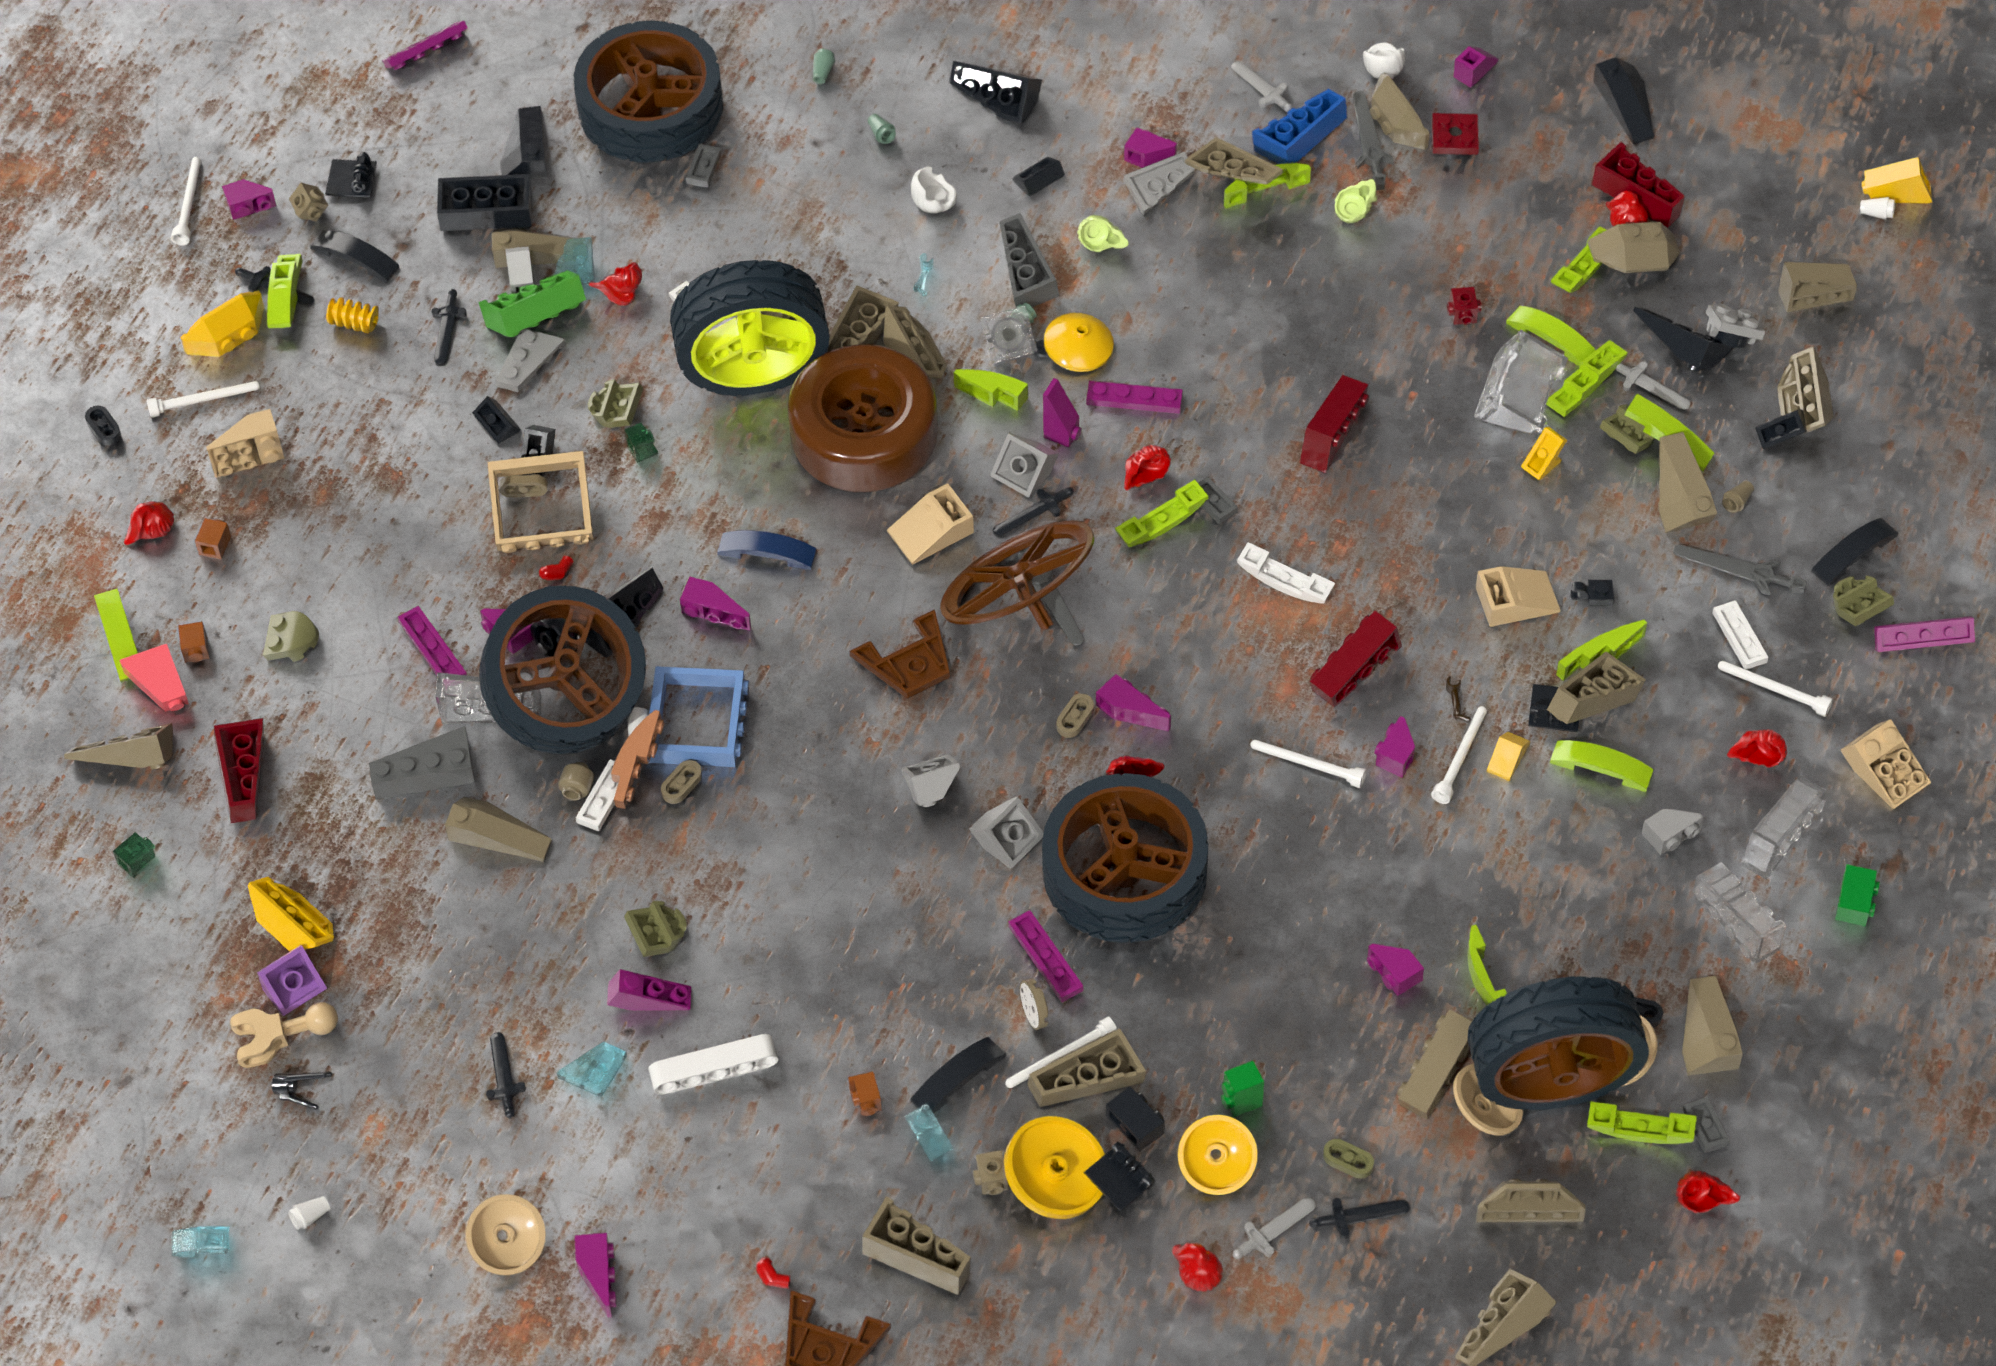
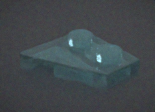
M591 237L567 240L564 246V253L556 264L557 269L554 275L569 270L579 275L582 285L595 282Z

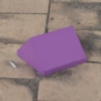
M302 945L257 972L263 991L282 1016H285L327 989Z

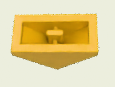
M1510 732L1501 735L1489 762L1487 772L1510 781L1529 747L1530 741Z

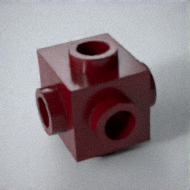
M1451 288L1450 302H1447V314L1452 316L1453 325L1477 323V315L1481 313V300L1476 299L1475 288Z

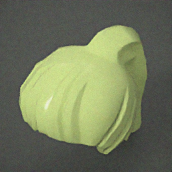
M1373 179L1360 181L1357 185L1349 186L1339 192L1335 198L1334 206L1335 213L1341 221L1352 224L1365 218L1370 211L1372 203L1377 201L1375 181Z
M1090 215L1083 219L1078 227V239L1090 251L1101 252L1108 248L1122 249L1129 244L1122 231L1103 216Z

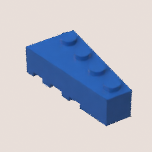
M1327 89L1304 102L1305 106L1289 110L1287 116L1279 120L1276 118L1268 122V126L1263 129L1257 128L1253 130L1254 151L1277 164L1297 163L1347 118L1346 98Z

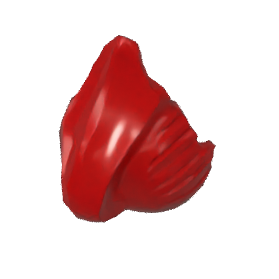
M1623 191L1614 199L1605 203V206L1610 210V222L1613 227L1617 224L1647 223L1648 214L1644 206L1639 203L1637 194L1632 191Z
M632 262L628 266L617 267L614 274L608 275L602 281L590 282L588 285L599 289L613 303L619 306H627L635 299V291L642 280V270L637 263Z
M1149 445L1133 453L1125 463L1124 489L1128 491L1133 487H1140L1142 484L1164 478L1171 465V458L1166 449L1157 445Z
M149 501L138 504L130 515V525L124 539V544L129 545L139 539H154L166 536L174 523L173 512L162 502Z
M1766 729L1747 731L1729 750L1727 756L1770 768L1779 765L1785 759L1788 751L1784 738L1776 731Z
M1120 756L1110 762L1106 775L1120 774L1121 776L1127 773L1154 777L1162 772L1165 766L1163 763L1156 762L1150 758Z
M1689 1171L1677 1183L1676 1197H1678V1202L1687 1210L1695 1213L1707 1212L1720 1204L1729 1205L1740 1201V1196L1728 1184L1723 1183L1718 1177L1710 1175L1705 1171Z
M1186 1243L1183 1246L1177 1244L1173 1246L1172 1252L1179 1263L1180 1277L1188 1288L1206 1292L1218 1286L1222 1279L1223 1266L1213 1252L1206 1250L1199 1243Z

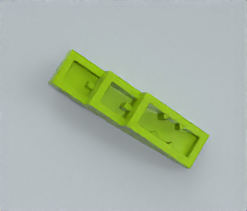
M1611 340L1607 341L1580 363L1579 369L1564 380L1563 387L1548 398L1546 405L1563 417H1566L1606 380L1624 360L1628 352Z
M1638 393L1636 394L1625 415L1644 425L1643 432L1657 440L1660 437L1683 432L1700 470L1704 471L1714 452L1679 420Z
M117 588L94 595L119 679L121 682L131 679L124 674L120 660L138 654Z
M1643 619L1617 627L1577 647L1558 662L1556 675L1564 681L1579 667L1584 669L1605 652H1608L1616 659L1620 658L1645 636L1647 622Z

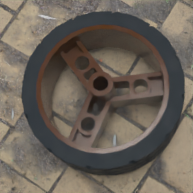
M635 21L633 24L631 22L623 24L601 34L599 38L597 37L584 49L578 58L573 74L578 117L582 121L580 124L585 135L605 153L623 160L629 159L632 162H661L664 159L670 160L683 156L696 149L699 144L704 143L713 134L719 124L724 108L719 63L716 62L718 59L713 48L704 38H700V35L691 29L675 23L669 24L666 21ZM656 65L672 67L688 75H658ZM621 74L630 90L611 110L598 97L603 88L613 78ZM662 107H680L677 110L662 115Z
M567 585L548 586L525 594L511 603L499 616L482 652L479 667L480 689L486 707L491 711L489 713L499 727L514 740L537 751L552 754H569L585 751L600 745L612 737L626 722L643 690L646 674L645 649L638 631L634 629V624L627 614L615 603L590 589ZM544 619H566L554 656L505 665L507 645L520 630ZM590 628L603 637L617 660L619 688L616 699L613 702L579 666V660ZM569 632H575V633H577L578 636H579V639H577V640L571 639V638L569 637L568 633H569ZM549 667L546 677L540 678L538 670ZM528 673L531 675L532 680L526 681L521 678L520 674ZM573 676L581 684L579 690H576L570 684ZM549 687L555 691H562L587 719L580 722L567 723L548 720L536 715L525 707L515 694ZM582 694H590L593 697V701L584 700Z
M1127 773L1121 776L1120 774L1100 776L1084 782L1081 786L1079 785L1067 793L1051 812L1044 827L1042 841V872L1044 874L1045 890L1053 907L1058 908L1056 911L1068 924L1083 933H1089V936L1104 941L1121 943L1151 940L1166 934L1169 930L1172 931L1186 921L1196 909L1205 891L1208 869L1209 843L1207 842L1206 826L1197 808L1192 807L1194 804L1181 791L1168 783H1161V780L1146 775ZM1127 819L1149 822L1162 828L1173 837L1182 851L1138 843V835L1135 830L1130 828ZM1098 824L1107 852L1080 877L1076 878L1069 869L1065 856L1071 844L1080 834ZM1137 878L1167 884L1160 890L1145 896L1134 898L1108 896L1118 886L1121 888L1133 886L1137 882Z
M1571 976L1549 979L1545 982L1541 981L1523 986L1488 1004L1474 1017L1468 1027V1043L1474 1061L1478 1085L1483 1096L1491 1102L1495 1101L1497 1105L1511 1109L1548 1110L1591 1101L1628 1083L1642 1070L1648 1061L1649 1047L1634 994L1625 985L1621 986V983L1607 978Z

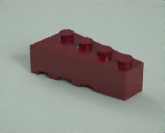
M1622 142L1617 144L1595 166L1592 186L1614 198L1623 191L1634 192L1638 196L1639 203L1644 206L1648 217L1656 222H1661L1667 228L1680 217L1685 195L1666 179H1660L1656 176V171L1650 166L1646 167L1640 162V157L1635 153H1629L1626 150V145Z
M1345 375L1340 377L1306 427L1300 464L1323 473L1327 472L1354 421L1358 419L1362 407L1365 408L1369 401L1370 395L1367 394L1369 384Z
M1375 610L1370 616L1367 615L1362 619L1360 627L1354 633L1347 635L1338 651H1333L1327 658V663L1321 669H1316L1309 682L1312 691L1334 708L1356 689L1359 679L1366 680L1372 674L1374 665L1377 663L1382 665L1388 660L1387 654L1392 649L1397 652L1402 647L1397 627Z
M263 718L214 725L215 746L230 822L237 823L256 820L264 743Z

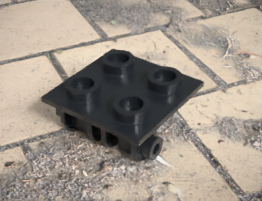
M361 152L357 155V160L332 159L325 196L370 197L377 161H371L367 152Z
M1533 684L1528 726L1578 733L1579 720L1566 724L1558 720L1547 710L1559 687Z
M1116 1142L1110 1148L1111 1150L1089 1167L1084 1174L1121 1211L1156 1180L1152 1177L1153 1174L1148 1173L1141 1165V1162L1135 1159L1136 1156H1132L1125 1148L1124 1143Z

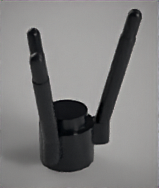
M275 1073L272 1080V1091L274 1094H280V1100L291 1101L317 1110L319 1108L317 1104L292 1096L291 1093H295L297 1090V1080L321 1079L331 1077L332 1073Z

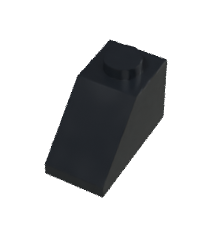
M537 425L525 428L521 458L551 455L553 453L556 429ZM545 472L531 473V474H522V475L539 474V475H541V476L544 477Z

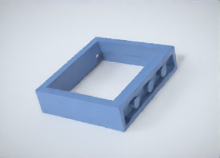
M656 666L649 714L657 710L660 711L661 717H663L667 684L733 687L734 694L727 747L659 744L660 735L657 734L655 743H658L655 758L651 757L649 763L680 764L686 760H693L702 766L735 767L737 756L740 757L742 751V744L738 743L739 737L744 735V722H741V717L746 716L747 702L743 700L744 695L749 693V681L745 680L744 670Z

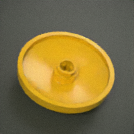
M1040 1117L1024 1124L1011 1138L1004 1157L1005 1175L1015 1196L1030 1210L1054 1219L1073 1218L1091 1209L1103 1194L1084 1172L1103 1157L1105 1153L1097 1139L1082 1125L1063 1117Z

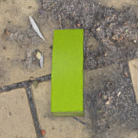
M956 369L953 372L955 388L992 407L1000 401L1018 411L1028 399V384L1016 378L984 370Z

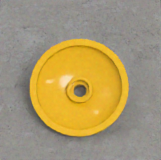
M1067 313L1058 316L1050 322L1044 335V347L1049 357L1059 366L1076 372H1088L1100 368L1110 359L1114 347L1113 336L1109 328L1096 317L1084 313Z
M1209 1115L1192 1123L1182 1135L1178 1146V1163L1185 1179L1196 1189L1212 1195L1228 1194L1241 1188L1252 1176L1257 1163V1146L1251 1132L1240 1121L1225 1115ZM1213 1149L1220 1150L1219 1158H1212L1211 1152Z

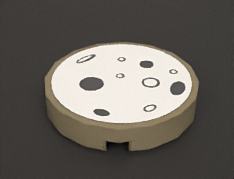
M1029 978L1020 983L1022 1006L1032 1028L1035 1030L1044 1029L1048 1026V1021L1044 1019L1049 1014L1043 991L1040 987L1036 988L1034 985L1037 981Z

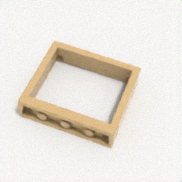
M583 451L487 462L495 541L498 551L512 553L520 548L537 550L541 546L546 545L562 547L565 543L572 542L582 545L588 543L589 540H594ZM578 468L585 529L504 539L498 477Z

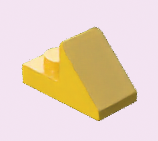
M1545 427L1521 467L1536 479L1541 480L1562 461L1558 455L1567 440L1550 427Z

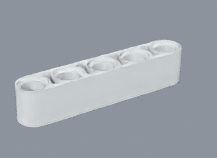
M761 1034L660 1060L651 1064L648 1070L654 1092L658 1095H664L772 1067L778 1062V1056L772 1036Z

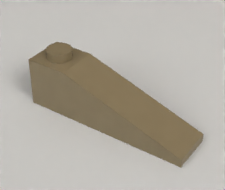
M1215 137L1185 159V164L1201 172L1223 179L1269 184L1283 173V169L1218 137Z
M522 228L494 229L492 232V252L495 268L508 267L505 249L528 246L532 265L587 261V243L583 239Z
M1680 432L1660 437V499L1658 512L1665 533L1710 523L1717 515L1715 504L1684 433Z
M169 723L140 730L141 732L132 735L131 738L123 734L108 741L109 744H105V741L101 740L75 747L66 752L64 757L69 760L138 768L150 766L151 769H158L164 767L165 762L172 757L173 725Z
M463 797L452 805L445 823L449 841L544 862L552 842L550 837L493 804L469 797Z
M1716 976L1690 979L1682 1056L1687 1075L1739 1069L1743 1053L1737 1030Z
M1509 1269L1493 1288L1489 1295L1492 1299L1487 1310L1483 1309L1480 1311L1478 1318L1481 1321L1476 1329L1469 1331L1455 1359L1466 1366H1476L1539 1324L1543 1318L1550 1314L1551 1309L1557 1302L1538 1282Z

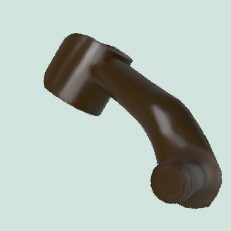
M1448 676L1446 691L1451 694L1454 719L1456 721L1461 719L1468 723L1471 718L1460 714L1461 706L1458 692L1460 691L1461 680H1459L1458 684L1452 685L1450 684L1451 676Z

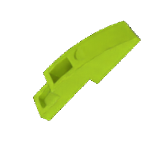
M301 254L278 255L277 262L272 263L267 304L268 328H285L292 325L298 300L296 288L303 262Z

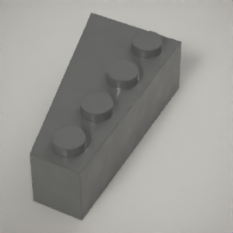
M1021 213L1000 221L1015 306L1017 307L1019 304L1022 305L1026 302L1031 307H1035L1060 296L1057 281Z
M465 726L369 763L371 783L376 799L475 783L470 745Z

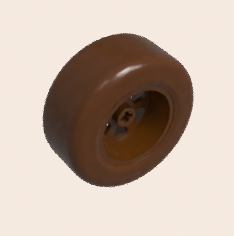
M871 344L850 345L834 349L808 364L798 375L790 391L787 409L793 451L803 468L811 476L828 486L849 492L866 493L885 490L899 485L914 476L923 468L933 453L938 436L935 390L930 378L922 367L899 351ZM853 406L850 410H843L845 408ZM886 408L894 413V416L881 417L878 411ZM844 419L848 425L841 429L834 425L832 421ZM877 426H882V428L872 431Z

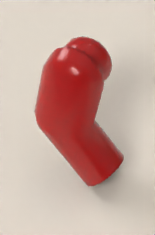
M564 555L559 564L541 567L539 576L548 581L561 580L574 561L571 557Z
M767 1257L761 1258L756 1265V1272L762 1282L767 1286L789 1289L791 1276L777 1274L772 1265V1260Z

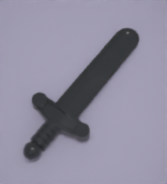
M265 266L263 270L256 273L241 267L235 269L237 276L251 281L248 286V292L257 291L260 287L269 289L270 278L268 276L271 273L270 267ZM296 289L298 295L297 302L306 305L314 302V297Z
M455 289L449 290L446 305L431 310L433 317H441L434 355V362L437 364H442L447 359L455 317L463 318L467 316L465 308L455 306L457 291Z
M1067 487L1065 490H1061L1054 495L1046 493L1043 489L1037 490V497L1041 501L996 525L993 528V533L995 535H1003L1047 510L1054 517H1059L1061 513L1058 503L1072 496L1074 493L1073 488Z
M496 1032L491 1035L490 1044L497 1088L488 1090L486 1097L490 1101L494 1099L502 1100L504 1114L507 1118L511 1119L515 1115L513 1097L525 1092L526 1085L524 1082L513 1084L505 1037L501 1032Z
M1334 1198L1332 1201V1214L1312 1218L1309 1221V1225L1312 1228L1334 1225L1340 1237L1346 1239L1350 1233L1348 1225L1406 1214L1410 1210V1204L1405 1200H1397L1344 1210L1341 1199Z

